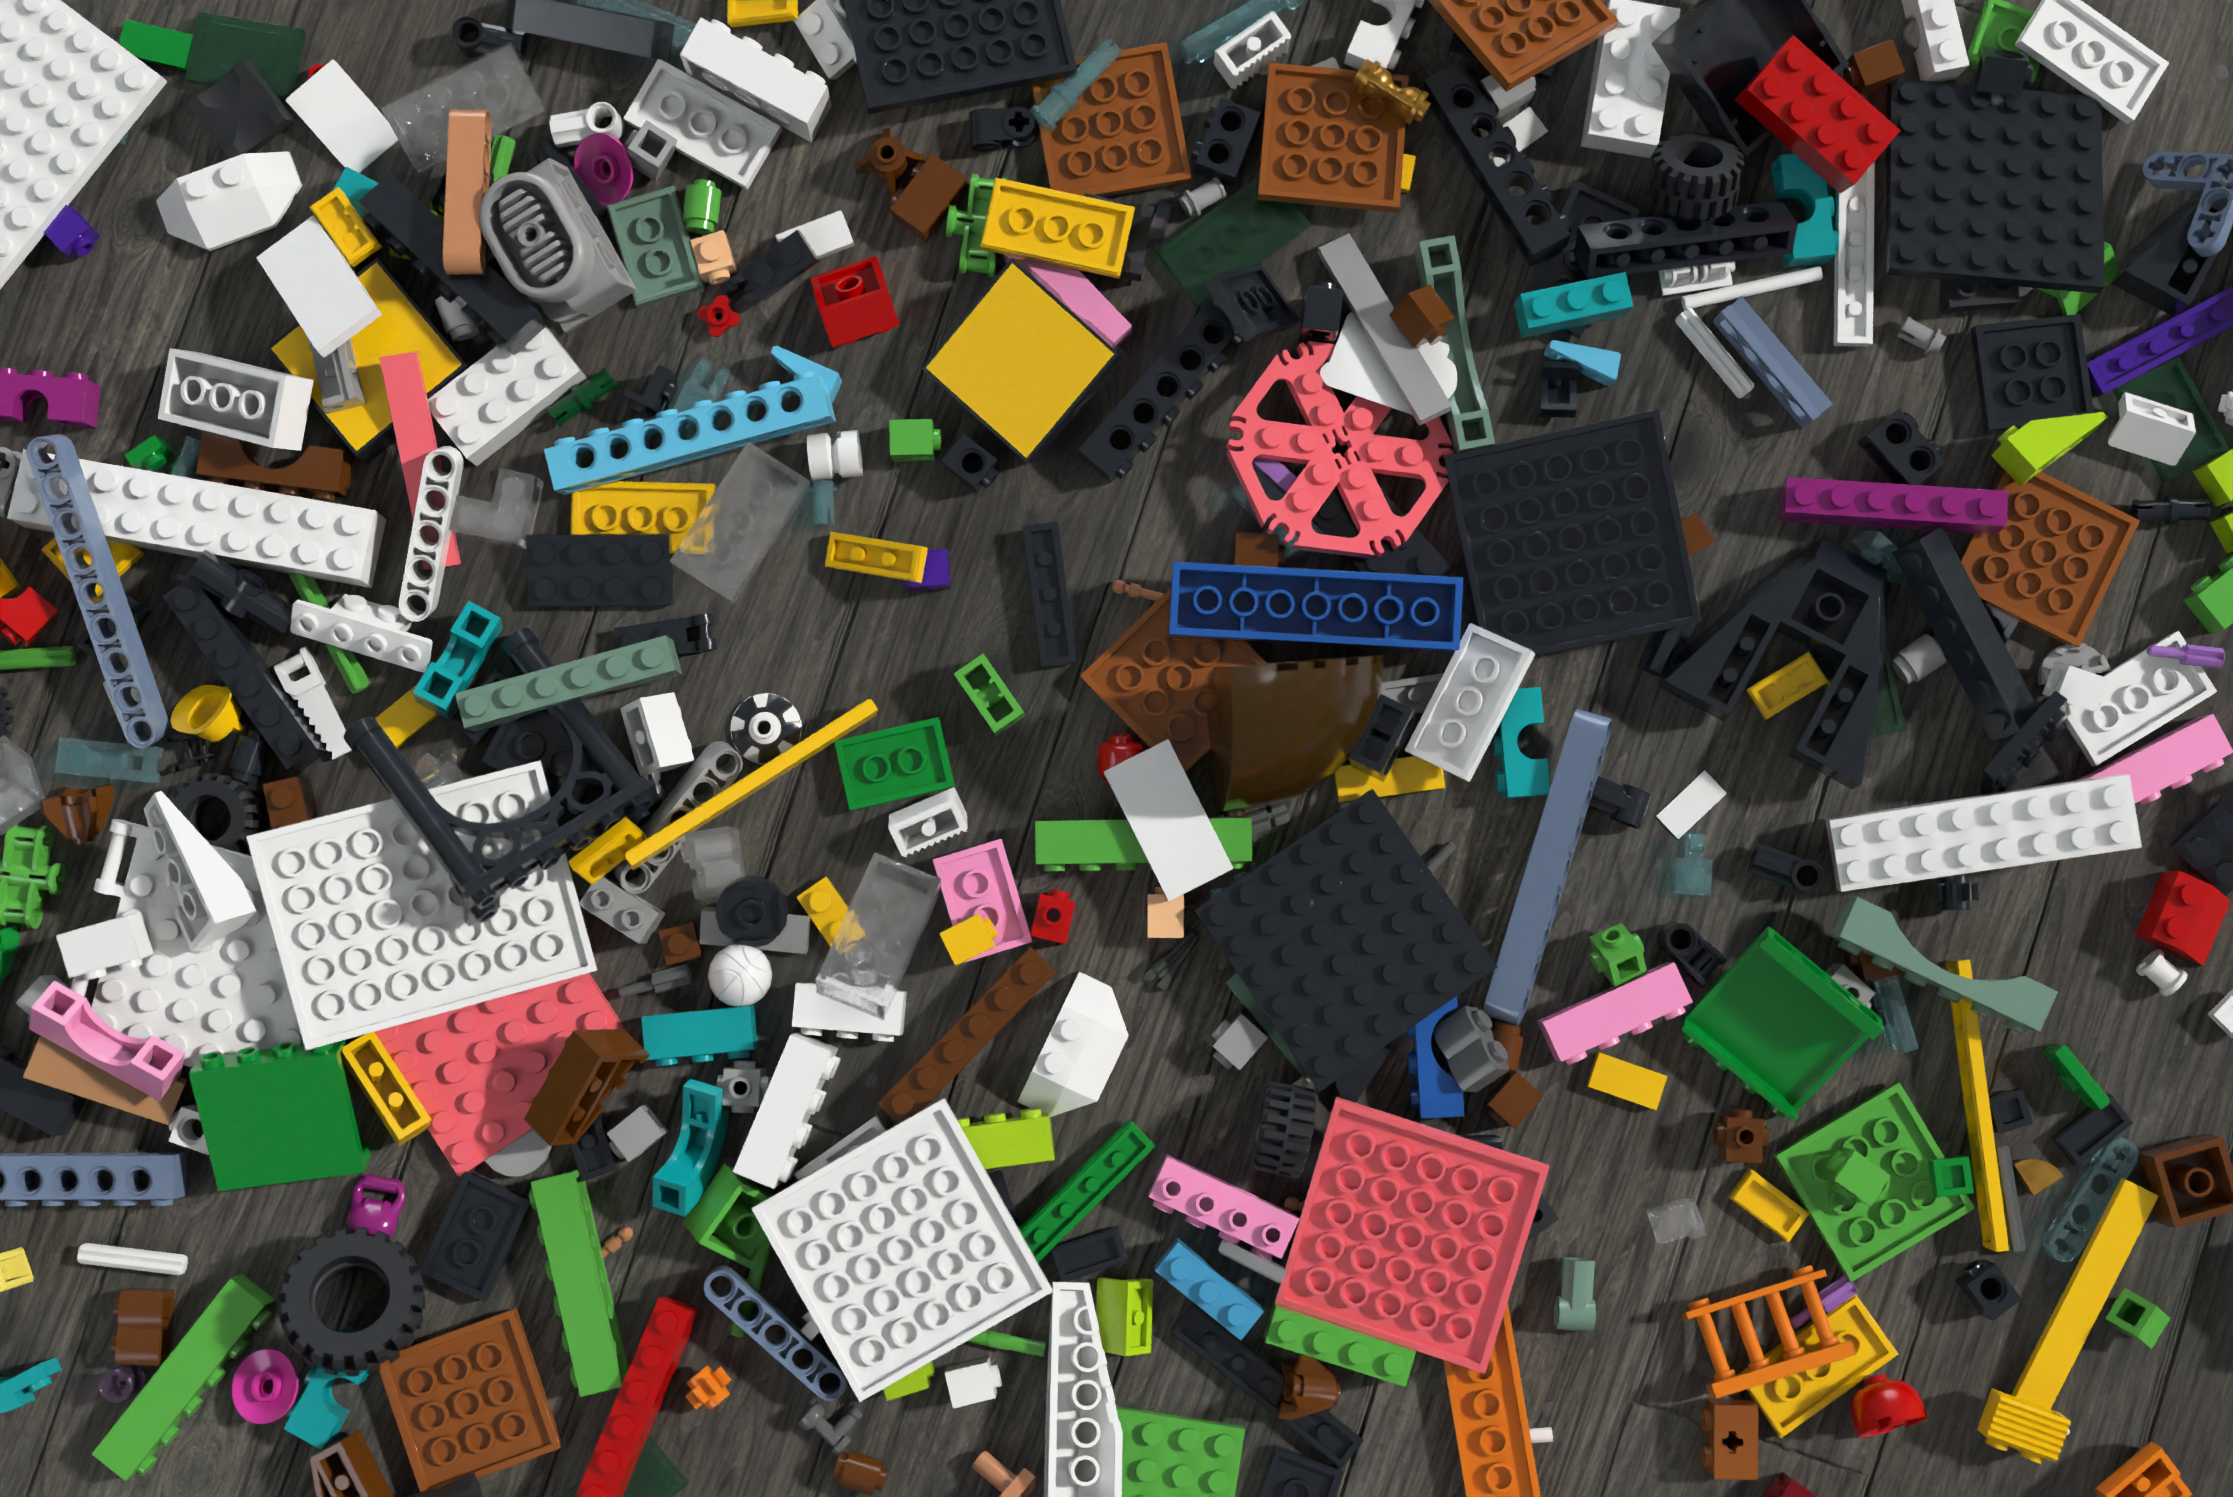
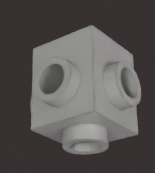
M734 1061V1067L724 1068L723 1075H718L717 1087L723 1088L722 1105L732 1106L731 1112L753 1113L754 1107H759L770 1084V1077H766V1068L755 1067L756 1061ZM738 1081H743L747 1085V1091L743 1095L736 1092V1083Z

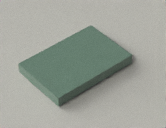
M674 186L623 200L613 205H606L624 267L637 289L632 293L637 308L705 288L704 282L697 270L698 265L690 242L691 238L689 232L685 229L686 222L683 221V211Z

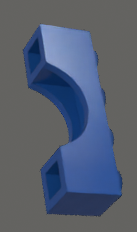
M1457 996L1406 1031V1038H1412L1413 1052L1407 1053L1408 1073L1414 1074L1415 1089H1409L1411 1111L1416 1110L1417 1117L1421 1119L1464 1116L1463 1090L1456 1082L1454 1076L1446 1073L1437 1064L1431 1049V1037L1434 1027L1443 1015L1458 1007Z

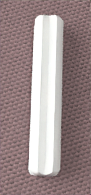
M1688 308L1675 319L1676 324L1736 397L1742 398L1754 388V383L1694 310Z
M85 1243L79 1246L77 1261L80 1264L181 1275L186 1272L188 1257L183 1254Z

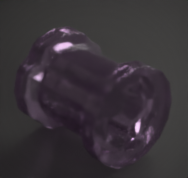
M123 1365L107 1372L99 1384L102 1397L112 1403H119L128 1397L138 1394L145 1385L143 1370L137 1365ZM125 1380L126 1386H120L119 1381Z

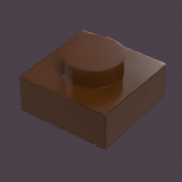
M695 922L658 931L666 966L704 957Z

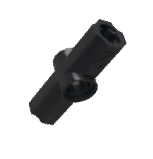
M206 549L186 575L187 578L219 597L220 604L227 611L238 617L248 616L279 637L291 625L292 605L267 590L265 582L256 574L242 569L238 571Z

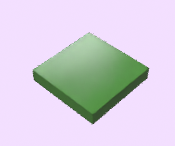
M1985 0L1967 52L1969 67L1977 69L1982 46L2024 52L2014 44L2035 11L2003 0ZM2026 53L2029 64H2033L2032 77L2028 85L2030 87L2035 81L2040 63Z

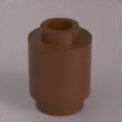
M1495 1021L1491 1031L1494 1040L1500 1042L1507 1051L1509 1071L1503 1075L1509 1076L1510 1070H1518L1525 1038L1521 1036L1523 1027Z
M852 1450L850 1453L841 1451L832 1480L840 1482V1487L873 1497L875 1490H883L888 1469L882 1468L884 1460Z

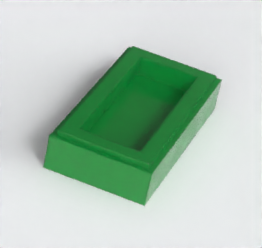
M125 19L119 45L142 62L189 72L197 38L192 34Z

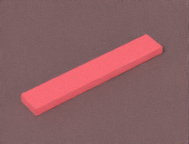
M418 351L379 357L413 520L425 458L430 452L438 448ZM438 455L436 458L437 468L440 471H442L440 457ZM432 490L430 493L431 503L438 508H443L445 505L444 495L437 490ZM425 525L423 529L425 538L431 542H438V531L433 526ZM453 525L445 567L461 563ZM421 560L423 570L432 569V566L427 561Z

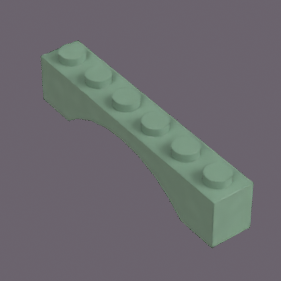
M1455 235L1419 241L1415 250V258L1421 288L1431 285L1455 317L1445 328L1448 332L1447 335L1440 340V342L1449 345L1450 350L1447 358L1454 363L1457 370V386L1452 396L1448 399L1452 408L1451 411L1446 413L1450 438L1453 444V454L1492 446L1495 444L1489 410L1479 383L1467 327L1461 266Z
M665 635L455 693L464 728L471 731H479L508 723L528 714L572 700L682 675L674 641Z
M1847 897L1830 934V937L1840 941L1838 947L1857 956L1862 951L1873 957L1871 960L1872 964L1888 971H1892L1893 967L1906 972L1904 976L1906 980L1922 987L1929 983L1939 988L1938 995L1956 1003L1961 998L1972 1004L1970 1010L1990 1019L1993 1014L2006 1020L2004 1023L2005 1027L2021 1034H2025L2027 1030L2041 1031L2058 991L2026 976L2010 975L1998 979L1976 980L1945 971L1927 960L1909 943L1900 931L1891 912L1859 897Z

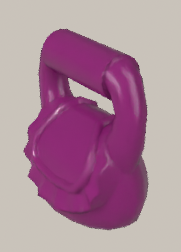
M371 1174L360 1178L353 1188L351 1198L352 1209L347 1218V1229L351 1232H356V1227H366L371 1235H376L378 1231H381L392 1237L397 1227L398 1215L402 1211L406 1200L405 1187L398 1179ZM363 1188L397 1194V1197L393 1203L387 1200L370 1199V1197L363 1198Z

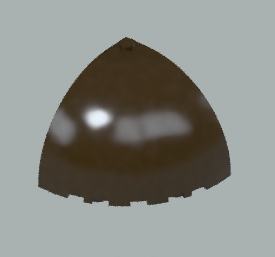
M1383 655L1214 667L1217 709L1207 710L1214 810L1223 811L1224 817L1245 816V809L1264 807L1286 801L1305 793L1335 773L1348 760L1350 752L1362 737L1373 715L1381 693Z

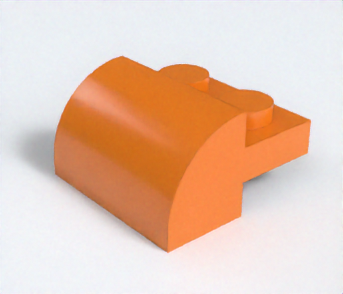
M2153 1442L2146 1444L2094 1489L2097 1497H2190L2193 1495L2179 1477L2181 1473L2163 1449Z

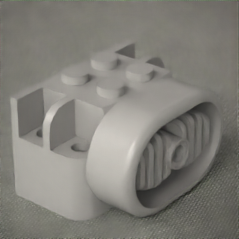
M548 158L527 172L511 173L494 182L482 199L479 221L482 234L509 282L520 293L527 295L530 301L539 303L547 317L559 322L563 331L568 333L637 289L569 169L561 163Z

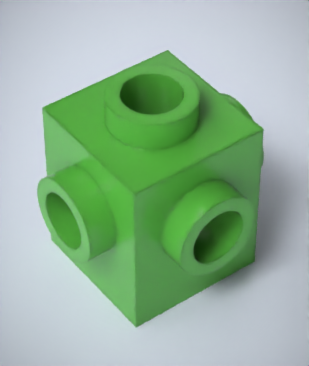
M1622 923L1589 937L1593 950L1589 954V958L1597 973L1603 972L1615 988L1647 974L1643 956L1645 952L1644 946L1636 933L1630 934Z

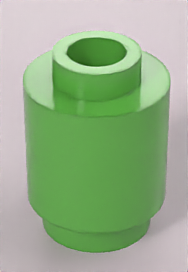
M696 179L694 184L686 186L683 221L686 222L685 229L687 231L705 235L714 233V226H717L719 221L722 193L720 189L715 187L714 182Z

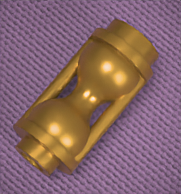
M1366 59L1352 81V84L1358 87L1357 91L1361 94L1365 93L1371 98L1387 97L1393 102L1396 113L1406 119V123L1410 125L1414 119L1420 122L1431 103L1426 101L1429 93L1426 91L1422 93L1415 87H1397L1393 83L1390 72L1385 67L1380 66L1381 63L1376 60L1373 63Z

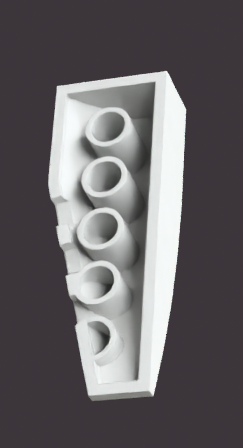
M1052 1282L1046 1393L1044 1497H1122L1123 1433L1117 1415L1115 1397L1109 1379L1107 1361L1101 1343L1089 1283Z

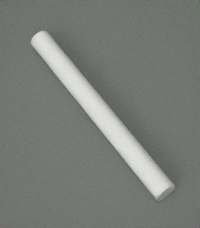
M1817 266L1682 296L1681 303L1684 310L1738 299L1741 296L1747 297L1822 280L1823 274L1821 267Z

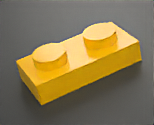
M824 877L796 897L837 956L868 936L828 877Z

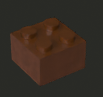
M2201 1134L2136 1153L2147 1190L2159 1196L2153 1207L2157 1223L2177 1228L2233 1212V1167L2223 1137Z

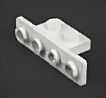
M816 0L798 16V20L794 21L828 79H838L855 63L857 64L842 0Z
M347 594L331 609L302 600H296L293 603L290 628L293 634L425 673L430 665L432 640L408 633L407 631L411 627L412 621L407 620L401 614L399 608L395 606L380 605L367 601L362 596Z

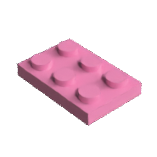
M1002 839L933 859L952 926L977 914H981L983 920L988 917L991 919L999 935L993 939L996 944L995 947L968 961L1033 942Z

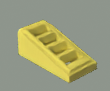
M20 1247L0 1253V1293L33 1281L34 1277L24 1248Z

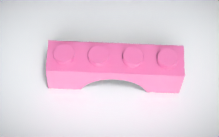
M53 981L31 1007L30 1030L158 1101L162 1099L181 1074L185 1056L184 1052L153 1035L140 1039L118 1032L97 1016L87 998L56 981Z

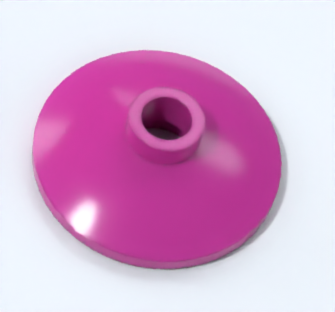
M598 133L586 137L576 150L574 158L575 170L603 205H613L621 202L628 195L633 182V166L626 148L618 139L608 134Z
M263 1349L252 1353L240 1364L232 1383V1399L236 1410L245 1420L255 1424H269L279 1420L289 1411L296 1399L299 1384L298 1373L292 1360L278 1350ZM273 1382V1390L270 1392V1385Z

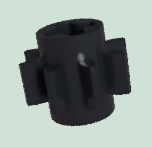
M1969 874L1941 877V884H1932V901H1942V910H1970V901L1979 900V883H1969Z

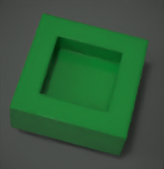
M153 435L124 454L130 465L136 469L155 471L166 464V458L174 454V451L167 441Z
M1968 1156L1928 1160L1933 1196L1946 1197L1974 1193Z

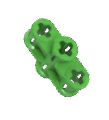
M972 173L968 210H957L956 206L953 205L949 207L946 236L951 238L954 234L964 236L959 262L960 274H966L967 271L986 273L989 278H995L998 253L980 248L995 180L979 178V175L976 173Z
M19 822L9 824L5 833L3 860H0V925L5 926L8 923L26 924L30 929L38 928L43 919L46 891H49L52 895H60L66 883L67 872L65 865L62 863H55L53 866L49 865L54 842V833L51 826L43 825L40 828L24 827ZM26 838H32L33 841H26ZM3 872H10V875H4ZM38 876H45L46 879H40ZM16 909L23 910V913L16 912Z

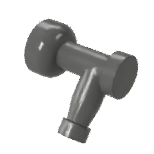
M816 1401L802 1415L797 1424L804 1430L813 1428L833 1447L831 1451L837 1456L851 1441V1438L846 1435L847 1432L852 1428L856 1420H859L864 1414L852 1405L848 1410L849 1412L832 1426L823 1418L824 1408Z

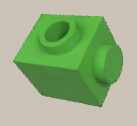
M1846 1147L1843 1151L1839 1150L1831 1157L1827 1164L1829 1171L1825 1175V1178L1834 1183L1831 1190L1849 1202L1854 1198L1868 1206L1872 1205L1891 1178L1889 1174L1856 1150Z
M2124 1288L2105 1319L2122 1333L2152 1349L2171 1318L2155 1304Z

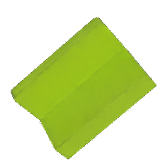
M1106 1277L1097 1279L1096 1316L1104 1352L1121 1356L1151 1353L1153 1280L1145 1278L1118 1280Z

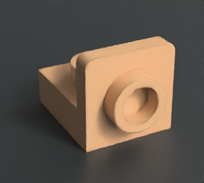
M724 230L690 240L698 265L697 270L704 283L721 284L728 281L730 275L738 273Z

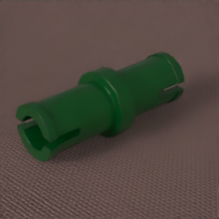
M604 367L599 373L580 386L578 384L572 386V392L546 409L551 417L556 420L555 422L558 426L561 427L582 410L586 409L588 411L593 408V402L613 388L618 387V385Z

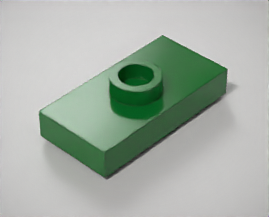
M2051 1043L2042 1051L2060 1073L2058 1076L2059 1082L2070 1093L2073 1094L2075 1092L2087 1108L2102 1110L2110 1103L2109 1097L2066 1045Z

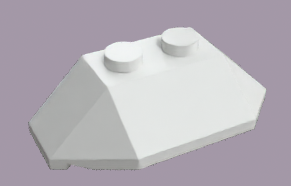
M289 152L246 153L176 178L156 202L168 234L212 251L277 227L295 194H298L302 184Z
M1081 972L1078 973L1017 1102L1029 1108H1041L1042 1113H1050V1117L1098 1101L1129 1036L1112 987Z

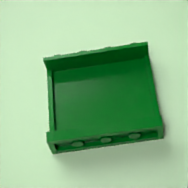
M1769 926L1684 1015L1681 1023L1682 1035L1692 1046L1696 1048L1703 1047L1711 1054V1060L1723 1071L1731 1070L1739 1077L1740 1084L1751 1094L1759 1093L1767 1100L1768 1107L1776 1115L1782 1118L1787 1116L1793 1122L1798 1119V1110L1869 1037L1874 1041L1884 1031L1881 1017Z
M345 1040L309 1050L305 1049L304 1044L295 1045L293 1042H285L269 1049L259 1050L258 1047H247L236 1053L222 1055L221 1052L214 1051L199 1057L190 1070L189 1076L218 1192L364 1172L371 1158L369 1144H361L342 1064L340 1053L345 1045Z

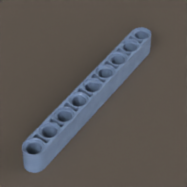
M61 434L37 437L28 444L27 458L124 736L132 746L145 748L165 738L169 734L170 724L75 447L69 438ZM48 444L52 445L55 450L53 460L47 454ZM60 479L65 481L67 485L66 495L59 489ZM72 514L79 520L80 526L78 530L71 523ZM84 549L91 554V565L84 560ZM96 584L103 589V600L95 592ZM108 618L111 619L116 626L115 634H113L107 627ZM120 653H122L128 661L127 668L122 666L119 661ZM131 688L138 691L140 696L139 702L135 701L131 696ZM143 722H146L150 726L152 731L151 736L147 735L144 732L142 726Z
M1576 709L1498 957L1496 964L1498 968L1494 970L1484 1003L1483 1011L1489 1017L1519 1026L1522 1022L1613 726L1612 718Z

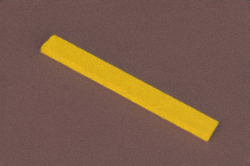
M872 699L864 701L626 852V861L632 870L636 869L828 747L834 741L839 740L876 716L878 708Z
M1957 959L1946 961V971L1964 978L1973 979L1970 960ZM1960 998L1958 1003L1950 1001L1982 1242L1983 1246L1996 1252L2009 1251L1978 1014L1970 1010L1972 1007L1971 1003Z
M2121 1177L2011 1394L2012 1396L2051 1409L2159 1197L2158 1195Z

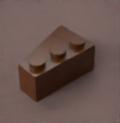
M624 1029L573 1030L572 1034L566 1039L564 1048L557 1061L550 1068L548 1077L539 1093L533 1098L531 1107L524 1120L549 1146L576 1144L605 1109L601 1105L604 1099L615 1087L621 1090L628 1082L623 1078L637 1060L643 1064L650 1054Z
M360 1430L310 1457L316 1497H394Z

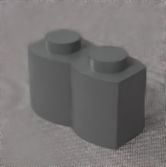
M1464 1006L1435 1026L1433 1034L1439 1048L1448 1059L1450 1070L1463 1091L1476 1093L1508 1072L1509 1066L1507 1063V1051L1500 1042L1495 1041L1491 1031L1492 1022L1489 1016L1483 1010Z

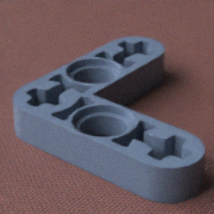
M2170 151L2152 154L2143 164L2142 171L2153 187L2203 191L2188 231L2187 239L2198 255L2207 257L2217 254L2224 247L2233 224V173H2231L2233 171V154ZM2164 165H2167L2169 169H2163ZM2205 165L2201 175L2196 178H2187V173L2192 167ZM2156 170H2157V171L2161 170V171L2159 172V175H2156V173H2155ZM2225 174H2230L2229 177H2228V179L2226 180V178L2224 177V175H2225ZM2228 199V204L2223 210L2215 213L2209 212L2211 205L2216 200ZM2210 231L2214 235L2213 238H2207ZM2201 238H2206L2204 243H2201Z

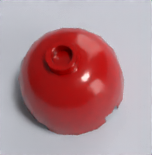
M1886 1374L1865 1379L1866 1387L1857 1391L1851 1400L1850 1412L1857 1437L1860 1438L1894 1431L1893 1429L1904 1425L1906 1428L1928 1419L1926 1409L1918 1392L1909 1383L1902 1380H1888Z

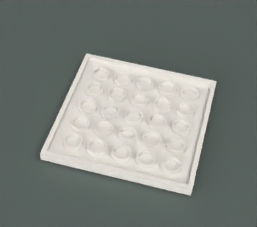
M945 1098L751 1208L859 1402L1053 1291Z

